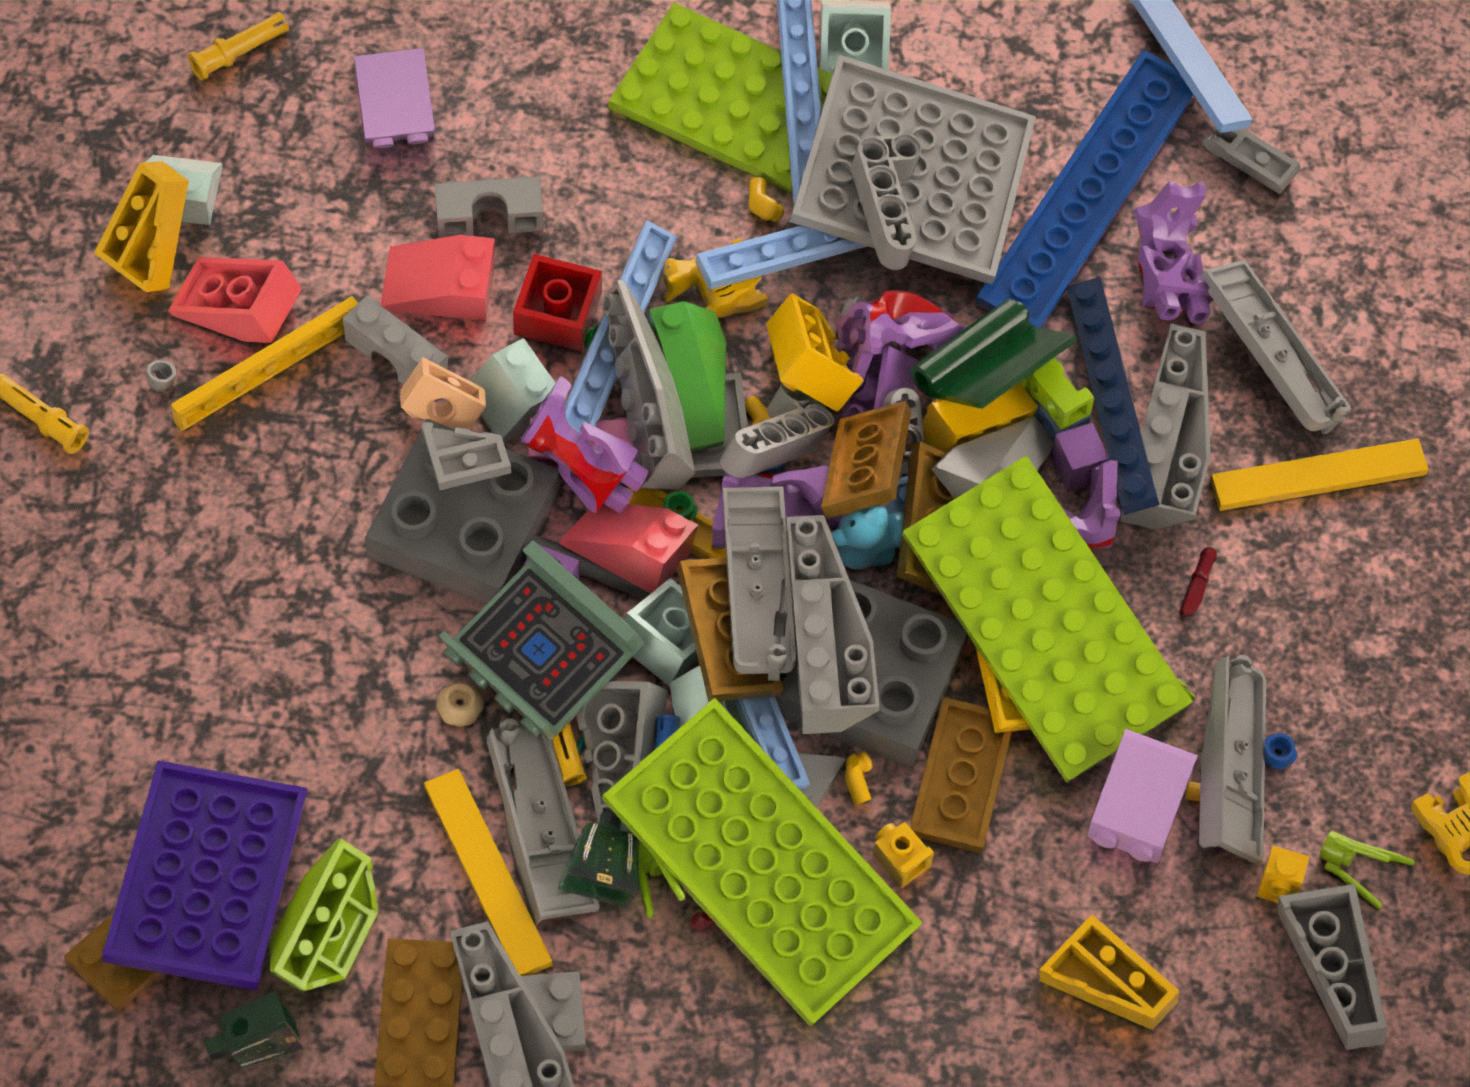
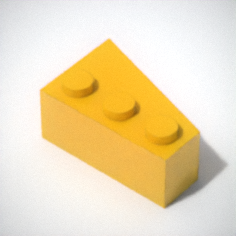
M163 161L139 163L94 254L145 292L168 290L189 180Z
M790 293L766 323L769 341L775 357L774 360L780 376L779 379L788 389L792 391L798 389L838 412L864 380L859 373H853L846 364L850 360L845 351L840 353L837 351L833 344L837 337L820 309Z
M1020 382L983 409L936 399L927 407L928 412L922 421L924 443L948 453L950 449L1033 417L1039 406ZM912 439L910 445L908 446V449H909V450L911 449V447H912V445H913V439Z
M1092 914L1039 969L1040 982L1151 1030L1172 1010L1179 999V990Z

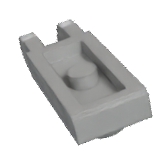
M1214 126L1215 132L1220 137L1209 133L1202 140L1203 147L1208 152L1210 151L1216 157H1223L1224 160L1278 194L1283 192L1300 170L1301 165L1299 162L1246 129L1219 133Z

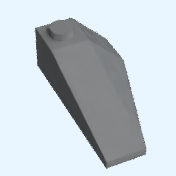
M1033 416L950 449L931 470L954 499L1026 455L1036 470H1038L1052 451L1054 440L1037 418Z
M609 681L577 714L579 730L583 731L586 751H584L585 761L590 765L593 780L591 791L599 830L605 832L603 829L608 832L614 829V832L632 833L621 820L619 829L612 825H603L606 811H613L601 798L603 794L655 750L656 716L665 715L667 689L650 682Z

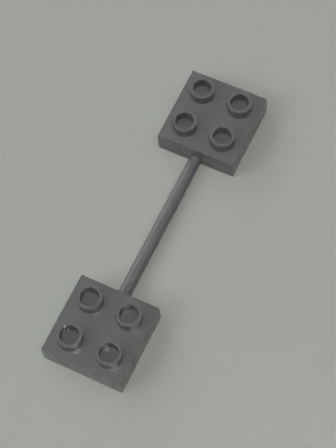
M429 419L425 421L433 423L434 428L455 431V429ZM422 429L365 536L367 558L486 604L521 570L527 559L523 549L532 540L541 546L579 560V575L641 599H645L650 595L649 592L559 543L538 536L561 491L560 473L557 468L506 449L511 465L510 474L439 491ZM850 580L873 639L879 711L842 732L821 734L914 769L941 707L943 697L947 693L966 649L969 635L957 620ZM796 660L793 670L787 672L782 683L783 691L776 697V701L785 720L802 726Z

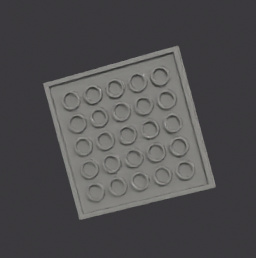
M838 55L789 222L875 248L851 173V164L859 142L863 138L901 133L911 134L921 142L922 152L913 175L907 179L899 180L917 236L910 259L992 285L996 277L1036 116Z

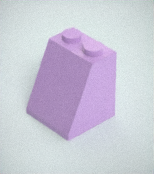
M424 48L354 56V72L365 144H373V148L378 149L394 146L393 141L407 140L408 144L428 142V137L434 136L435 128Z
M1125 729L1092 817L1087 837L1093 839L1095 843L1102 847H1115L1129 852L1133 858L1139 861L1158 863L1189 783L1197 755Z

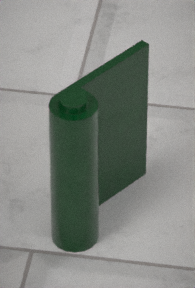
M1007 299L911 366L910 375L915 386L929 397L983 409L1077 342V338L1074 334L1031 326L1027 308L1021 302Z

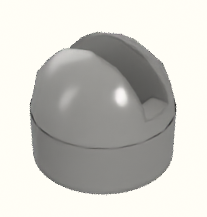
M155 360L148 365L146 379L150 388L163 392L173 386L176 369L172 363L166 360Z

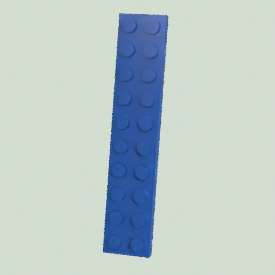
M1142 50L1000 261L993 284L985 283L976 297L975 304L991 311L1007 299L1021 302L1029 312L1031 326L1043 328L1067 292L1068 286L1073 283L1195 98L1173 64Z

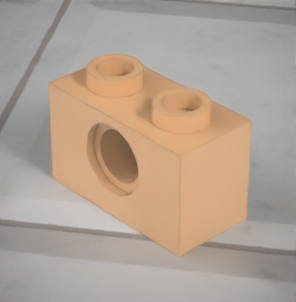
M424 357L421 358L400 390L401 408L409 416L415 419H429L452 429H455V427L471 429L486 407L484 388ZM440 398L448 400V402L442 404L434 401Z

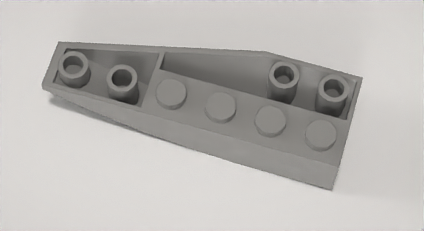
M617 280L609 292L605 294L602 307L609 322V343L614 348L616 358L615 374L620 378L622 388L621 404L623 409L626 410L629 424L627 430L628 439L632 442L633 447L638 449L634 461L649 471L641 488L682 489L695 473V468L676 386L659 342L643 311L624 280Z
M1170 324L1142 429V437L1160 505L1124 515L1122 510L1121 522L1156 530L1195 519L1211 457L1205 331Z
M824 515L787 517L802 733L842 732L879 711L873 639Z
M488 921L450 931L490 1087H574L562 1046Z

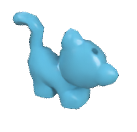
M871 506L843 516L838 529L831 532L843 565L856 570L890 564L895 556V548H899L901 544L903 512L887 513L886 508L883 506Z

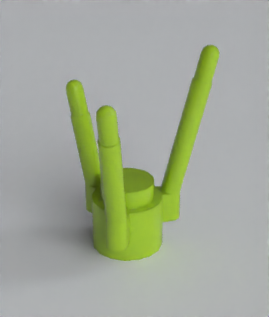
M1331 830L1319 854V858L1327 861L1324 869L1338 876L1347 885L1355 884L1357 893L1376 909H1380L1382 903L1341 869V865L1349 867L1356 853L1387 863L1391 860L1409 866L1415 864L1414 859L1354 841Z
M642 842L637 844L634 851L639 860L633 863V866L638 874L646 914L649 918H652L654 910L646 873L649 872L651 876L664 874L680 901L685 899V895L676 878L663 867Z

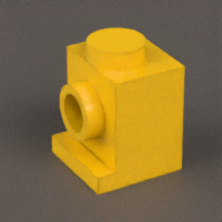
M906 822L897 827L890 823L877 833L873 855L900 888L931 868L934 852L930 847L927 848ZM902 843L906 849L900 850L897 846Z
M1272 845L1256 897L1278 903L1279 896L1298 893L1303 883L1310 856Z

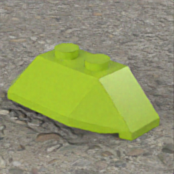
M339 838L303 876L270 941L271 973L301 992L346 978L378 914L375 885L371 869H373L372 859L344 839Z

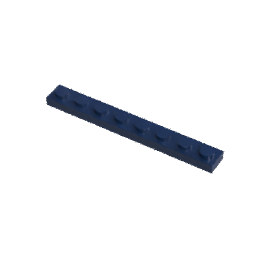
M1101 277L1070 285L1067 288L1109 459L1118 461L1117 491L1124 515L1158 506L1160 503Z

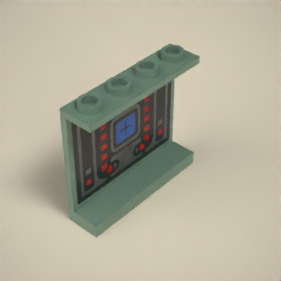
M532 540L523 549L529 561L454 638L445 631L439 637L446 645L443 653L455 665L459 667L462 663L466 664L472 670L468 675L483 690L490 686L498 693L494 699L508 713L511 714L515 709L524 717L520 723L532 735L537 737L542 733L551 742L640 650L644 642L633 627L539 544Z

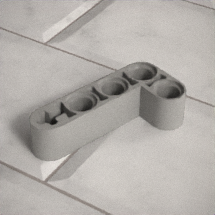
M905 133L863 138L859 142L851 164V173L878 259L882 265L891 270L902 269L908 264L917 241L916 232L899 180L907 179L913 175L922 152V144L915 136Z
M781 384L767 407L770 419L737 431L720 459L721 467L729 475L742 479L818 450L834 424L832 414L819 401L798 389L792 391Z

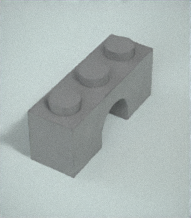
M517 176L509 179L484 178L479 181H447L434 184L438 238L455 235L474 236L473 221L480 213L486 211H495L502 214L508 223V233L543 231L540 176Z
M368 295L343 317L345 341L370 360L379 353L387 358L397 371L398 381L403 385L422 357L448 370V357L446 354Z

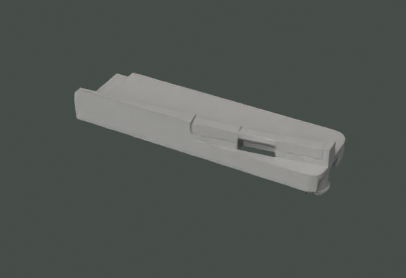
M1245 260L1205 270L1201 276L1210 287L1207 290L1302 425L1310 431L1320 430L1322 435L1330 433L1351 412L1350 404H1348L1347 399L1337 389ZM1308 372L1320 393L1314 391L1312 385L1306 377Z
M783 487L723 488V517L733 665L739 673H769L768 681H779L780 673L792 671L796 661ZM785 617H787V618H786L785 637H784Z
M1238 655L1237 658L1230 661L1229 656L1217 660L1213 669L1215 671L1210 696L1211 700L1203 752L1201 753L1199 845L1203 848L1219 846L1254 864H1259L1263 862L1266 678L1261 670L1252 666V661L1248 656Z
M505 719L500 723L498 729L493 730V727L491 728L487 736V745L504 803L507 825L506 833L528 912L535 926L544 919L596 912L600 907L592 879L571 874L572 867H576L581 862L583 847L553 742H550L542 733L535 737L523 725L517 726L519 723L514 719ZM512 768H514L516 790L513 791L510 774ZM584 863L578 867L586 870Z

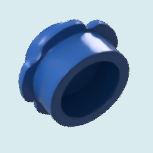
M1277 733L1265 739L1264 755L1266 764L1269 763L1272 768L1281 770L1287 768L1288 764L1295 762L1297 751L1293 740L1289 736ZM1275 750H1280L1282 754L1277 755Z

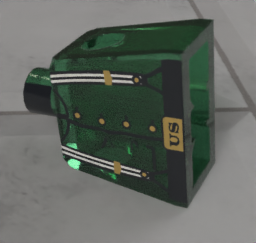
M602 812L599 824L586 823L576 839L558 889L628 908L639 892V839L633 834L620 831L622 821L614 812Z
M276 991L222 1014L220 1022L223 1033L204 1039L207 1053L212 1062L232 1055L241 1067H248L304 1049L294 1014Z

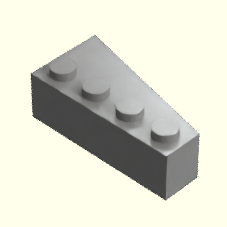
M1355 884L1279 896L1277 914L1346 1050L1385 1044L1387 1024Z

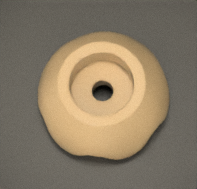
M455 682L446 686L440 692L436 708L445 723L462 727L471 725L476 721L484 709V701L479 690L473 685L465 682ZM462 701L463 704L458 705L457 702Z

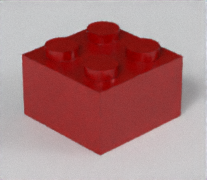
M533 254L513 310L514 334L582 352L586 333L591 327L602 295V271Z

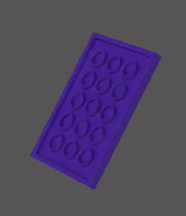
M158 760L102 953V961L257 991L307 798V788Z

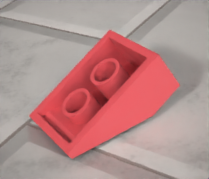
M455 235L390 246L380 305L388 311L486 321L495 266L494 238Z
M198 257L168 312L171 316L241 341L273 343L302 288L283 260Z
M603 503L597 513L588 509L561 538L560 545L651 594L676 572V567L680 561L686 560L689 557L698 525L667 508L627 504L622 512L618 513Z

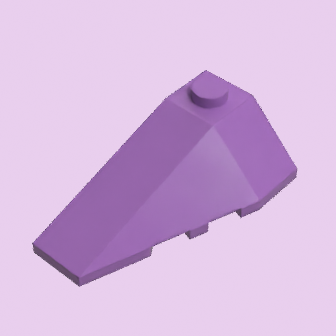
M890 346L882 347L881 353L875 354L872 357L862 387L853 393L839 410V414L834 416L835 427L838 428L839 419L884 407L885 397L893 390L901 388L913 390L914 382L911 379L910 368L918 360Z

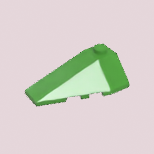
M685 301L650 309L648 323L659 342L671 371L683 410L691 452L723 445L725 431L726 340L716 312Z

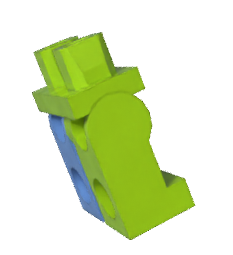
M1056 357L1020 382L1039 406L1033 416L1037 418L1053 440L1057 433L1090 423L1094 396L1086 387L1079 391L1075 389L1065 377L1064 368L1056 360Z

